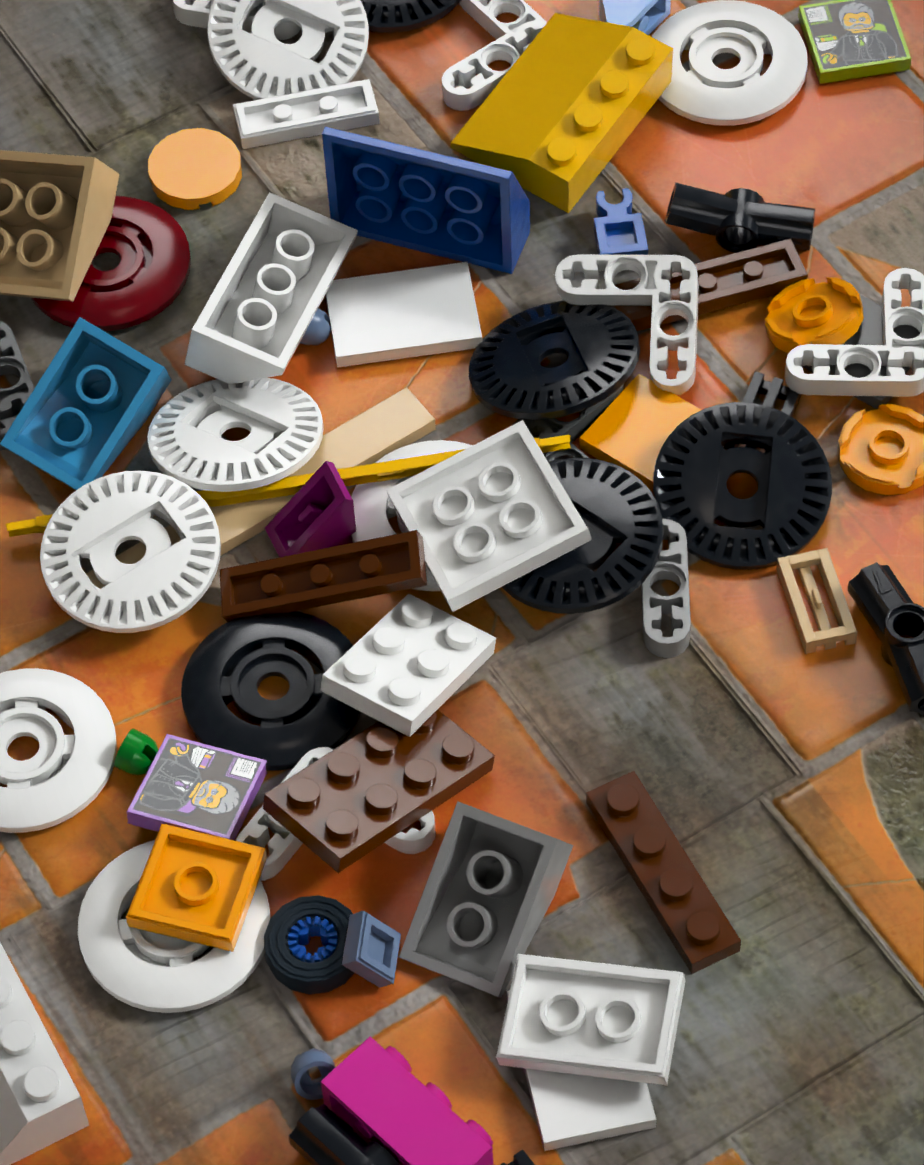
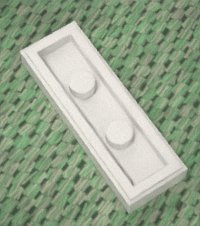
M369 79L233 104L234 117L242 149L322 135L325 126L343 131L380 124L379 112Z

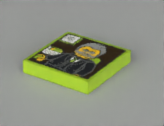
M834 0L799 6L798 19L820 84L910 70L911 56L891 0Z

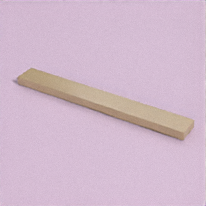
M406 387L323 435L320 446L313 457L304 466L287 477L315 473L325 461L333 462L336 469L373 464L386 454L410 445L436 430L435 418ZM294 495L209 507L214 514L219 529L221 541L220 556L263 532L268 523ZM171 525L165 527L172 545L181 541L178 533ZM139 542L115 557L125 564L136 563L144 557L146 546ZM93 570L86 573L96 587L99 589L105 587L98 580Z

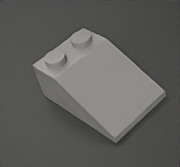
M457 801L399 958L497 997H502L513 976L517 954H524L555 896L573 845Z

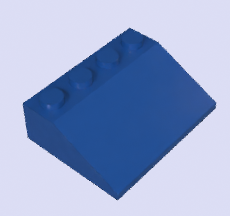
M325 126L322 132L331 219L358 230L357 236L461 262H468L469 264L510 274L513 273L530 233V200L512 171Z

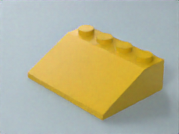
M555 13L451 141V148L479 164L512 171L522 188L569 214L671 83L673 48L634 27Z

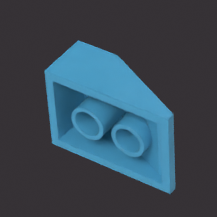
M79 317L0 442V445L67 486L78 490L83 485L104 475L146 422L172 379L164 366Z

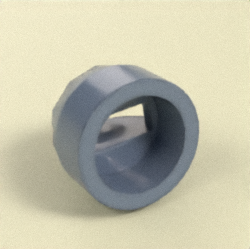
M319 308L317 309L300 341L301 344L319 345L330 336V319L326 312Z
M315 1048L310 1049V1051L297 1055L291 1065V1078L294 1087L303 1098L310 1100L323 1098L321 1080L336 1068L333 1059L325 1051ZM317 1066L322 1076L311 1080L308 1069Z

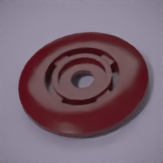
M115 196L111 222L94 258L101 253L111 252L121 258L119 265L109 271H100L94 268L91 262L73 302L40 298L31 299L48 317L72 328L79 317L105 332L121 330L141 324L160 314L171 305L185 286L191 265L190 248L186 235L179 223L162 208L137 198Z

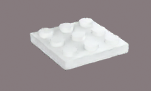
M523 420L386 490L407 531L418 530L423 537L425 563L452 612L592 540L586 524Z

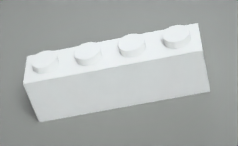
M269 192L192 328L185 365L228 384L282 375L356 239L358 230Z
M0 943V1165H11L89 1126L81 1096Z

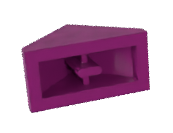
M325 461L265 527L279 557L353 543L352 534L356 532L353 499L333 462Z

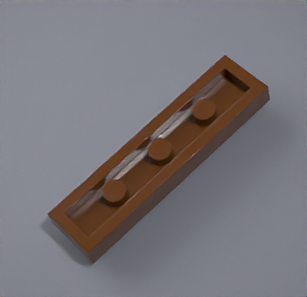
M787 239L695 263L699 283L698 315L774 296L785 287L807 279L808 274L792 240ZM672 273V278L669 280L671 300L680 301L682 273ZM641 278L615 284V286L622 290H630L639 284ZM609 305L626 315L635 326L636 331L651 328L652 306ZM671 315L665 318L661 325L685 318L679 315Z
M418 530L219 569L222 617L227 622L238 617L289 613L427 586L423 537Z
M635 771L586 792V804L691 974L739 952L741 948L740 938Z

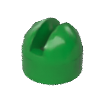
M132 728L119 748L114 767L137 776L146 774L159 750L156 742L147 734Z

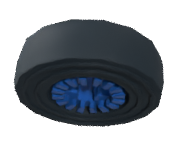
M319 895L299 897L283 905L271 917L264 935L266 963L275 978L290 990L305 994L327 993L344 985L354 974L353 971L342 965L349 916L353 914L351 910L336 899ZM311 937H321L323 947H319L318 951L311 956V953H307L306 947L303 945H308Z

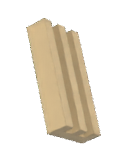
M824 548L777 558L776 570L805 654L816 652V646L824 645L825 650L836 648V642L843 640L845 645L855 644L857 630L828 549ZM812 565H817L839 627L831 628L810 569ZM793 569H798L819 631L814 632L792 571Z

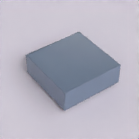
M365 911L350 915L342 965L379 988L394 984L401 934Z

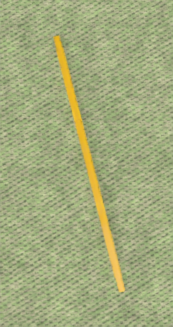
M570 435L539 439V437L534 438L542 453L571 449ZM465 449L337 469L345 486L415 476ZM314 473L285 477L269 485L249 490L231 492L202 490L196 492L205 500L209 507L295 495ZM53 514L37 516L35 519L6 523L5 526L7 531H9V537L44 533Z

